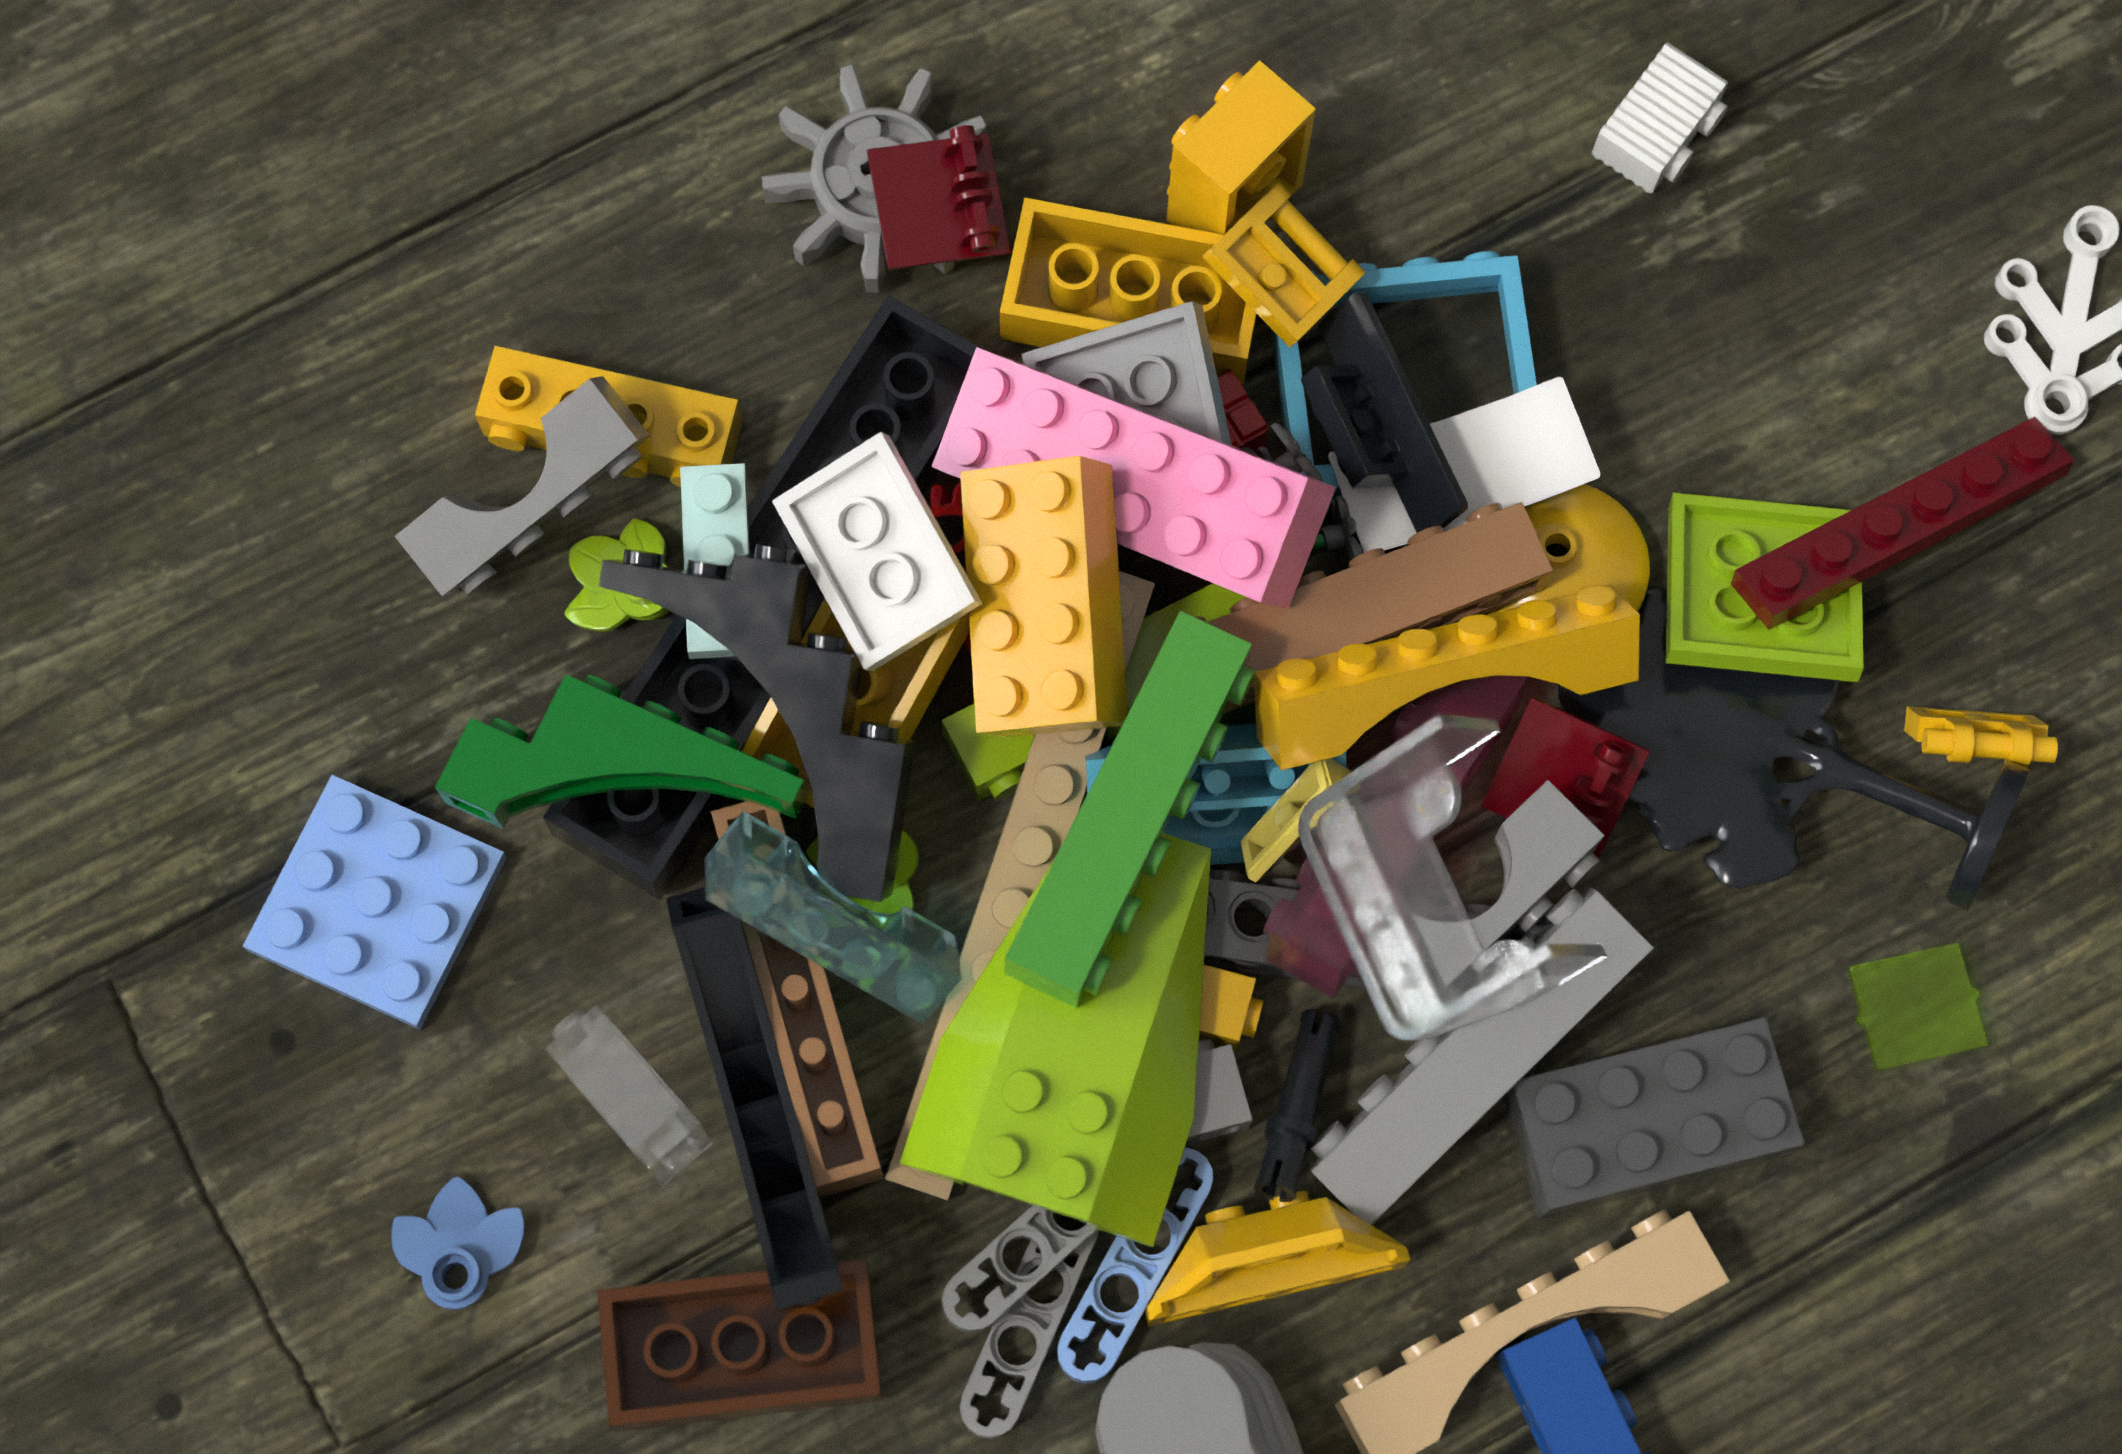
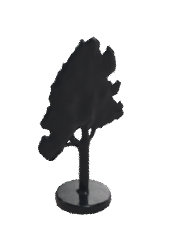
M1657 586L1647 588L1644 601L1638 612L1640 614L1638 681L1579 695L1557 684L1559 701L1564 711L1651 750L1627 801L1640 804V815L1651 823L1654 835L1662 849L1669 852L1681 851L1701 838L1711 836L1719 839L1720 846L1716 850L1707 853L1704 862L1714 871L1720 883L1738 889L1754 884L1759 885L1776 881L1790 875L1798 866L1800 860L1796 851L1797 834L1795 826L1791 821L1792 818L1816 791L1827 788L1843 789L1862 794L1961 836L1968 845L1950 884L1946 900L1950 904L1969 911L2031 769L2023 764L2006 760L1984 808L1973 809L1954 803L1937 793L1917 787L1859 762L1840 748L1838 734L1832 725L1824 720L1826 711L1833 707L1840 680L1666 663L1667 590ZM1806 731L1816 732L1823 739L1822 743L1817 744L1807 740L1805 737ZM1781 756L1794 757L1817 768L1814 775L1796 780L1795 782L1778 781L1773 774L1775 760ZM1793 799L1785 808L1783 800Z

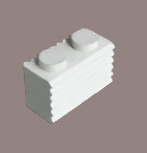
M1668 42L1665 43L1661 51L1623 99L1620 106L1616 108L1613 115L1610 116L1607 123L1600 130L1592 151L1593 156L1596 159L1602 160L1606 166H1612L1615 172L1622 173L1626 179L1632 180L1636 186H1642L1648 193H1653L1664 177L1674 183L1694 154L1692 150L1687 148L1688 144L1697 132L1708 137L1726 112L1728 106L1720 100L1728 82Z

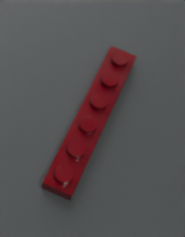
M2033 417L1735 570L1731 585L1766 628L1770 630L2067 476L2074 459L2036 417Z

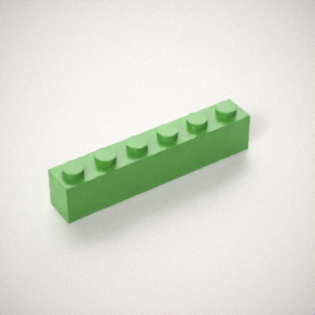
M1179 612L1005 957L1006 975L1075 1008H1078L1086 991L1094 995L1099 993L1114 960L1104 955L1115 932L1126 936L1131 929L1143 902L1142 899L1133 895L1144 873L1153 878L1158 874L1172 843L1163 838V835L1173 816L1182 820L1185 819L1199 790L1200 784L1191 780L1201 758L1211 763L1215 759L1228 731V726L1220 723V720L1229 702L1239 706L1242 704L1253 682L1257 670L1248 666L1252 643L1185 612Z

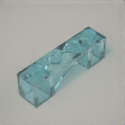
M745 811L741 812L705 857L706 900L921 1024L925 1023L962 979L957 938L955 935L906 906H903L896 913L884 914L856 904L839 893L817 873L804 856L796 841Z

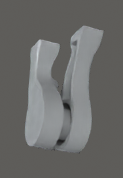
M1203 1342L1190 1345L1189 1349L1167 1346L1141 1352L1117 1370L1103 1392L1095 1429L1099 1454H1303L1292 1419L1272 1377L1251 1355L1235 1344Z

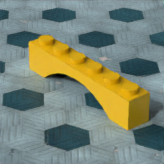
M1611 585L1588 586L1580 589L1575 594L1546 601L1531 600L1522 603L1518 608L1489 615H1469L1456 623L1428 630L1412 629L1401 633L1399 637L1370 644H1350L1342 647L1338 652L1309 659L1285 660L1276 667L1256 671L1254 691L1257 739L1281 770L1343 755L1368 729L1395 709L1427 692L1462 680L1494 675L1529 676L1557 683L1579 695L1638 681L1640 614Z

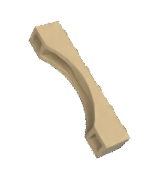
M1664 1209L1633 1226L1631 1229L1637 1239L1615 1251L1610 1241L1607 1240L1576 1257L1574 1260L1580 1270L1557 1282L1552 1271L1520 1287L1517 1289V1292L1522 1302L1499 1313L1493 1302L1463 1318L1459 1323L1464 1333L1452 1340L1441 1344L1437 1335L1434 1334L1401 1352L1407 1363L1404 1366L1383 1376L1377 1365L1345 1382L1343 1386L1348 1396L1339 1400L1335 1407L1360 1453L1416 1454L1439 1441L1449 1413L1471 1377L1496 1351L1524 1333L1556 1320L1591 1313L1633 1314L1662 1320L1730 1282L1690 1211L1672 1220L1667 1210Z

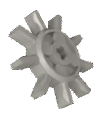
M853 65L840 68V94L849 114L837 120L828 129L817 124L805 114L785 106L778 115L780 129L792 141L814 152L811 170L763 176L762 185L765 203H785L815 199L821 216L805 229L793 244L795 260L803 267L807 266L841 235L852 242L865 245L860 265L866 292L879 293L886 274L885 250L866 152L867 149L949 139V131L952 128L963 125L973 126L975 135L986 134V124L982 117L978 116L963 121L935 135L920 120L930 103L932 93L931 72L921 68L907 85L904 98L898 109L888 107L870 108L866 102L864 84ZM954 261L933 265L943 274H946L954 268Z

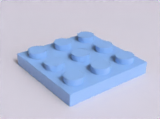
M331 775L243 947L250 953L421 1030L507 860V856L499 849Z

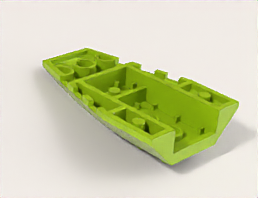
M1167 834L1163 835V838L1172 842L1167 856L1155 878L1144 873L1133 895L1143 900L1136 919L1126 936L1117 932L1114 933L1104 954L1114 959L1110 971L1099 993L1094 995L1086 991L1078 1008L1005 974V957L1053 862L1051 863L942 1035L899 1162L900 1165L961 1185L967 1183L1089 1223V1227L1150 1247L1154 1246L1194 1121L1211 848Z

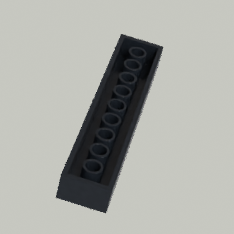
M888 295L748 506L750 555H755L756 544L795 549L794 562L806 564L772 500L880 432L890 436L923 496L939 472L938 469L932 467L933 461L976 347L982 348ZM812 573L801 641L825 599ZM676 615L621 699L643 708L646 701L662 705L681 717L679 725L700 734L703 733L705 727L721 731L740 743L738 751L741 752L771 696L737 656L689 659L687 653L686 618ZM673 789L616 790L572 797L552 803L543 819L554 837L661 901L713 820L711 811L720 809L727 797L712 793Z

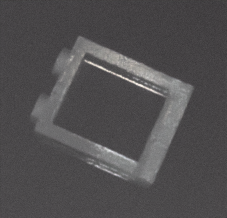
M597 1005L586 1014L581 1009L576 1010L562 1020L552 1031L551 1036L555 1041L545 1048L566 1077L662 1187L712 1144L701 1123Z

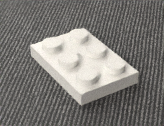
M880 432L772 500L864 670L874 671L983 604L890 436Z

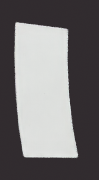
M1556 377L1509 397L1430 424L1468 502V509L1444 527V531L1467 523L1466 518L1484 506L1501 503L1504 509L1520 502L1527 506L1598 479L1601 475L1562 377ZM1330 452L1328 458L1341 493L1348 504L1350 517L1357 523L1356 533L1363 552L1377 548L1388 550L1408 544V539L1415 535L1416 531L1395 487L1352 489L1347 477L1339 468L1335 452Z

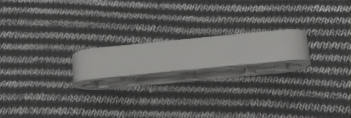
M1032 1205L951 1278L945 1286L942 1297V1308L946 1319L956 1329L967 1333L985 1330L994 1324L1098 1229L1089 1227V1223H1087L1083 1228L1076 1231L1064 1230L1054 1221L1052 1211ZM1017 1238H1025L1037 1245L1041 1254V1262L1036 1271L1029 1275L1019 1276L1006 1268L1003 1263L1002 1253L1008 1242ZM986 1261H990L998 1278L1014 1288L1015 1291L1007 1298H1004L1001 1289L997 1286L984 1300V1307L988 1311L985 1316L979 1318L976 1314L970 1312L962 1318L955 1311V1308L960 1303V1297L956 1290L962 1285H965L971 1291L978 1289L989 1278L987 1273L978 1268Z
M1099 1230L1094 1232L1069 1255L1078 1257L1074 1268H1070L1062 1261L1054 1269L1061 1276L1064 1285L1058 1299L1052 1303L1041 1304L1036 1303L1026 1294L993 1324L964 1389L960 1403L962 1420L967 1429L977 1437L989 1440L1001 1438L1009 1433L1018 1422L1098 1239ZM1031 1240L1016 1275H1029L1031 1271L1040 1265L1041 1254L1037 1253L1038 1247ZM1010 1287L1005 1298L1012 1294L1015 1289ZM1019 1327L1032 1333L1036 1340L1037 1348L1035 1355L1029 1362L1016 1366L1008 1364L1001 1358L997 1346L999 1338L1005 1331L1010 1328ZM990 1363L1005 1376L1024 1378L1025 1381L1020 1391L1015 1390L1012 1385L1007 1383L1001 1397V1405L1009 1410V1414L1005 1420L994 1418L987 1427L978 1423L979 1411L971 1406L975 1396L987 1398L993 1388L996 1377L982 1375L986 1365Z

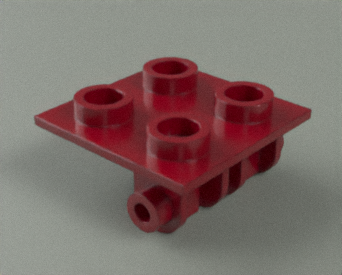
M963 125L952 128L949 131V139L867 149L888 270L1010 254L1011 251L988 133L975 135L973 126Z
M1532 696L1481 807L1509 818L1549 780L1604 835L1593 852L1599 859L1651 750Z

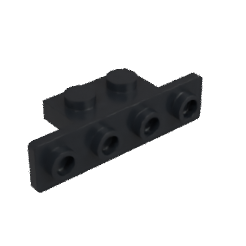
M1353 293L1319 324V330L1336 365L1315 366L1300 380L1312 403L1313 413L1321 422L1337 456L1339 468L1347 477L1351 488L1394 486L1416 533L1433 526H1442L1444 528L1468 509V502L1366 293Z

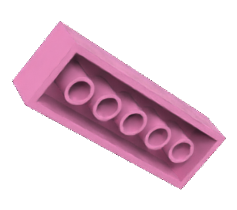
M976 347L933 461V468L961 479V471L1079 455L1112 465L1117 544L1258 602L1289 609L1336 489L1335 486L1010 358Z

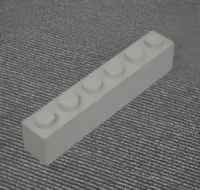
M1589 887L1580 895L1575 889H1572L1562 897L1546 915L1552 924L1534 942L1527 935L1521 938L1500 959L1499 964L1505 970L1487 988L1481 982H1477L1454 1004L1451 1010L1458 1017L1440 1034L1433 1028L1425 1032L1405 1053L1404 1056L1411 1063L1391 1081L1384 1074L1377 1079L1358 1099L1357 1103L1363 1110L1346 1127L1339 1121H1336L1316 1139L1315 1146L1310 1148L1316 1154L1309 1162L1311 1172L1355 1216L1372 1225L1653 949L1598 891Z

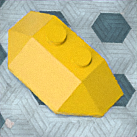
M1308 1191L1297 1192L1295 1200L1291 1202H1280V1196L1275 1197L1274 1201L1269 1200L1271 1210L1245 1215L1243 1206L1216 1210L1205 1215L1207 1225L1196 1227L1149 1303L1145 1313L1148 1327L1401 1269L1410 1261L1408 1249L1403 1244L1327 1197L1310 1201Z

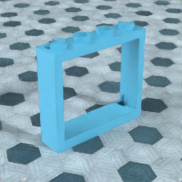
M1483 251L1465 257L1463 261L1439 263L1435 258L1422 257L1409 260L1402 267L1378 269L1374 264L1360 263L1359 265L1366 273L1332 306L1338 307L1353 293H1366L1371 304L1499 291L1513 393L1516 394L1537 385L1518 255L1500 257L1496 252ZM1310 270L1324 285L1330 281L1324 274L1316 275V272ZM1270 328L1283 427L1291 433L1300 445V451L1310 459L1314 466L1304 387L1300 380L1302 378L1298 341L1289 348ZM1331 464L1315 465L1323 481L1336 487L1332 499L1335 500L1337 495L1343 497Z

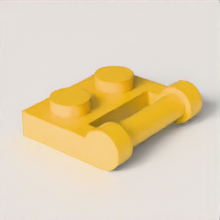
M1278 182L1202 257L1290 348L1366 272L1354 259L1347 262L1289 202L1288 198L1292 194ZM1269 217L1330 280L1326 285L1264 223Z

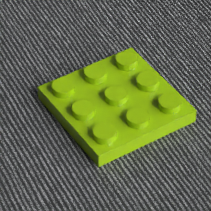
M1672 493L1668 506L1666 663L1858 682L1864 669L1862 582L1770 630L1766 628L1731 585L1736 569L1851 510Z

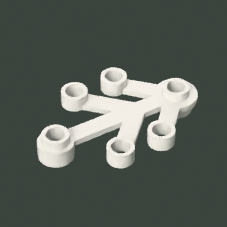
M2092 205L2079 209L2064 229V243L2072 257L2061 313H2059L2037 282V271L2029 261L2020 258L2007 261L1995 279L1998 293L2005 299L2020 303L2053 350L2050 369L2045 366L2025 340L2026 327L2014 315H1999L1991 322L1984 334L1985 345L1993 354L2003 357L2007 356L2029 388L2024 400L2028 419L2036 417L2053 435L2067 434L2075 430L2087 415L2088 400L2115 384L2122 385V369L2117 362V357L2122 356V344L2113 350L2105 363L2075 378L2079 356L2122 331V298L2116 305L2086 322L2098 259L2109 252L2119 236L2117 219L2109 210L2100 206ZM2087 231L2096 238L2097 245L2085 243L2078 236V232ZM2016 272L2023 276L2026 286L2016 287L2008 281L2007 273ZM2006 328L2010 330L2014 335L2015 342L2005 343L2001 341L1996 335V329ZM2054 398L2059 400L2064 407V413L2056 414L2046 406L2045 399Z

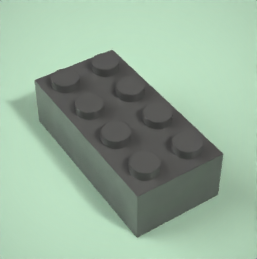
M1766 1017L1523 1078L1503 1095L1539 1220L1786 1157L1804 1145Z

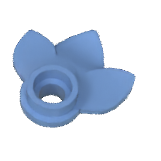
M454 1177L436 1195L429 1209L427 1219L416 1216H397L394 1218L391 1236L392 1248L397 1260L403 1267L422 1276L423 1288L427 1296L435 1304L449 1310H461L474 1305L481 1299L487 1290L491 1275L504 1270L515 1261L524 1239L525 1221L522 1210L519 1208L502 1209L487 1215L483 1202L473 1188L463 1179ZM457 1265L466 1267L468 1271L467 1282L458 1289L448 1288L445 1282L448 1270Z

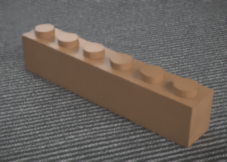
M1520 502L1504 509L1501 503H1493L1474 511L1466 518L1467 523L1444 531L1442 526L1424 529L1408 539V546L1385 554L1382 548L1364 552L1348 563V569L1326 577L1324 571H1316L1302 576L1289 609L1261 603L1247 597L1235 603L1229 609L1231 614L1207 622L1205 617L1196 618L1252 643L1248 666L1260 671L1276 667L1285 660L1309 659L1338 652L1342 647L1350 644H1370L1399 637L1401 633L1408 630H1428L1459 622L1462 618L1469 615L1486 613L1545 590L1553 569L1523 503ZM1254 679L1242 704L1239 706L1229 702L1224 714L1255 702Z
M747 801L711 811L820 1197H825L884 1179L780 813Z

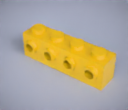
M499 346L494 347L475 417L483 435L487 436L489 442L498 447L512 451H523L525 445L547 450L541 417L588 379L604 376L650 435L649 438L636 447L643 457L621 475L632 478H644L646 473L670 477L671 483L681 488L680 467L732 463L743 423L737 399Z

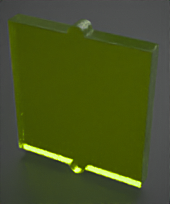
M1958 943L1847 968L1859 1014L1855 1017V1023L1864 1028L1875 1071L1984 1048L1988 1045L1975 1000L1979 997V991L1970 985Z

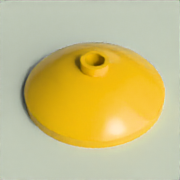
M1582 484L1547 499L1524 506L1553 572L1545 590L1481 615L1518 608L1522 603L1531 600L1546 601L1575 594L1580 589L1588 586L1611 585L1639 612L1646 595L1650 575L1648 548L1639 526L1619 502L1608 494L1587 484ZM1551 544H1561L1567 548L1568 553L1561 557H1555L1550 555L1546 548Z

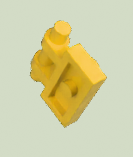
M1907 706L1904 731L1917 742H1922L1923 754L1946 755L1948 762L1970 763L1972 757L2004 759L2005 761L2011 760L2029 766L2031 761L2054 763L2058 751L2056 737H2047L2049 725L2034 715Z

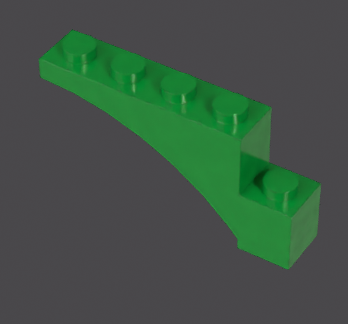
M566 674L531 743L526 742L529 735L525 731L509 722L493 718L491 724L487 725L474 718H470L435 786L446 804L501 829L505 828L509 818L528 810L572 797L616 790L673 789L712 793L755 803L796 819L808 796L804 780L797 777L800 772L799 769L786 760L771 754H764L762 759L758 760L738 751L740 743L721 731L705 727L702 734L679 725L681 717L662 705L646 701L643 708L621 699L622 691L601 678L587 675L584 682Z

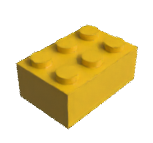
M1260 60L1244 76L1240 72L1230 76L1218 90L1214 98L1216 104L1201 118L1197 114L1190 116L1174 134L1171 141L1173 152L1172 161L1169 165L1171 174L1170 185L1167 190L1169 197L1166 219L1171 225L1225 235L1278 182L1292 195L1303 185L1316 108Z

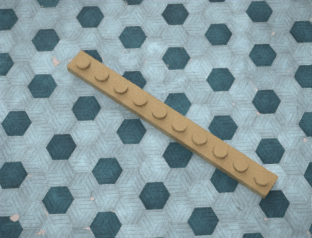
M1119 571L1126 672L1155 583ZM1107 727L1034 735L884 1178L886 1180L945 1200L949 1198L954 1182L899 1164L940 1039L1057 856L1078 814L1087 788L1085 756L1099 751Z

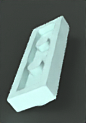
M745 463L680 467L684 570H687L688 559L728 565L726 577L731 578L735 555L750 554ZM686 619L687 653L689 659L736 656L694 622Z

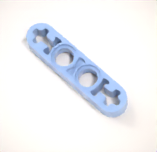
M1185 1147L1178 1170L1183 1167L1185 1162L1196 1167L1193 1178L1201 1184V1187L1197 1191L1186 1188L1177 1201L1175 1209L1187 1212L1182 1222L1165 1208L1162 1222L1167 1225L1171 1239L1167 1248L1158 1254L1149 1255L1136 1248L1132 1240L1116 1236L1062 1333L1057 1347L1058 1363L1062 1371L1070 1379L1083 1384L1096 1383L1105 1378L1115 1366L1208 1197L1213 1182L1212 1167L1207 1158L1199 1151ZM1122 1275L1128 1277L1135 1283L1138 1289L1139 1298L1137 1303L1126 1312L1116 1313L1110 1311L1100 1299L1102 1284L1112 1276ZM1091 1308L1104 1322L1122 1326L1124 1329L1119 1338H1115L1107 1329L1098 1348V1351L1106 1357L1105 1361L1101 1366L1090 1362L1085 1370H1081L1073 1365L1076 1353L1068 1347L1073 1339L1079 1342H1085L1095 1326V1322L1083 1320V1316L1087 1309Z

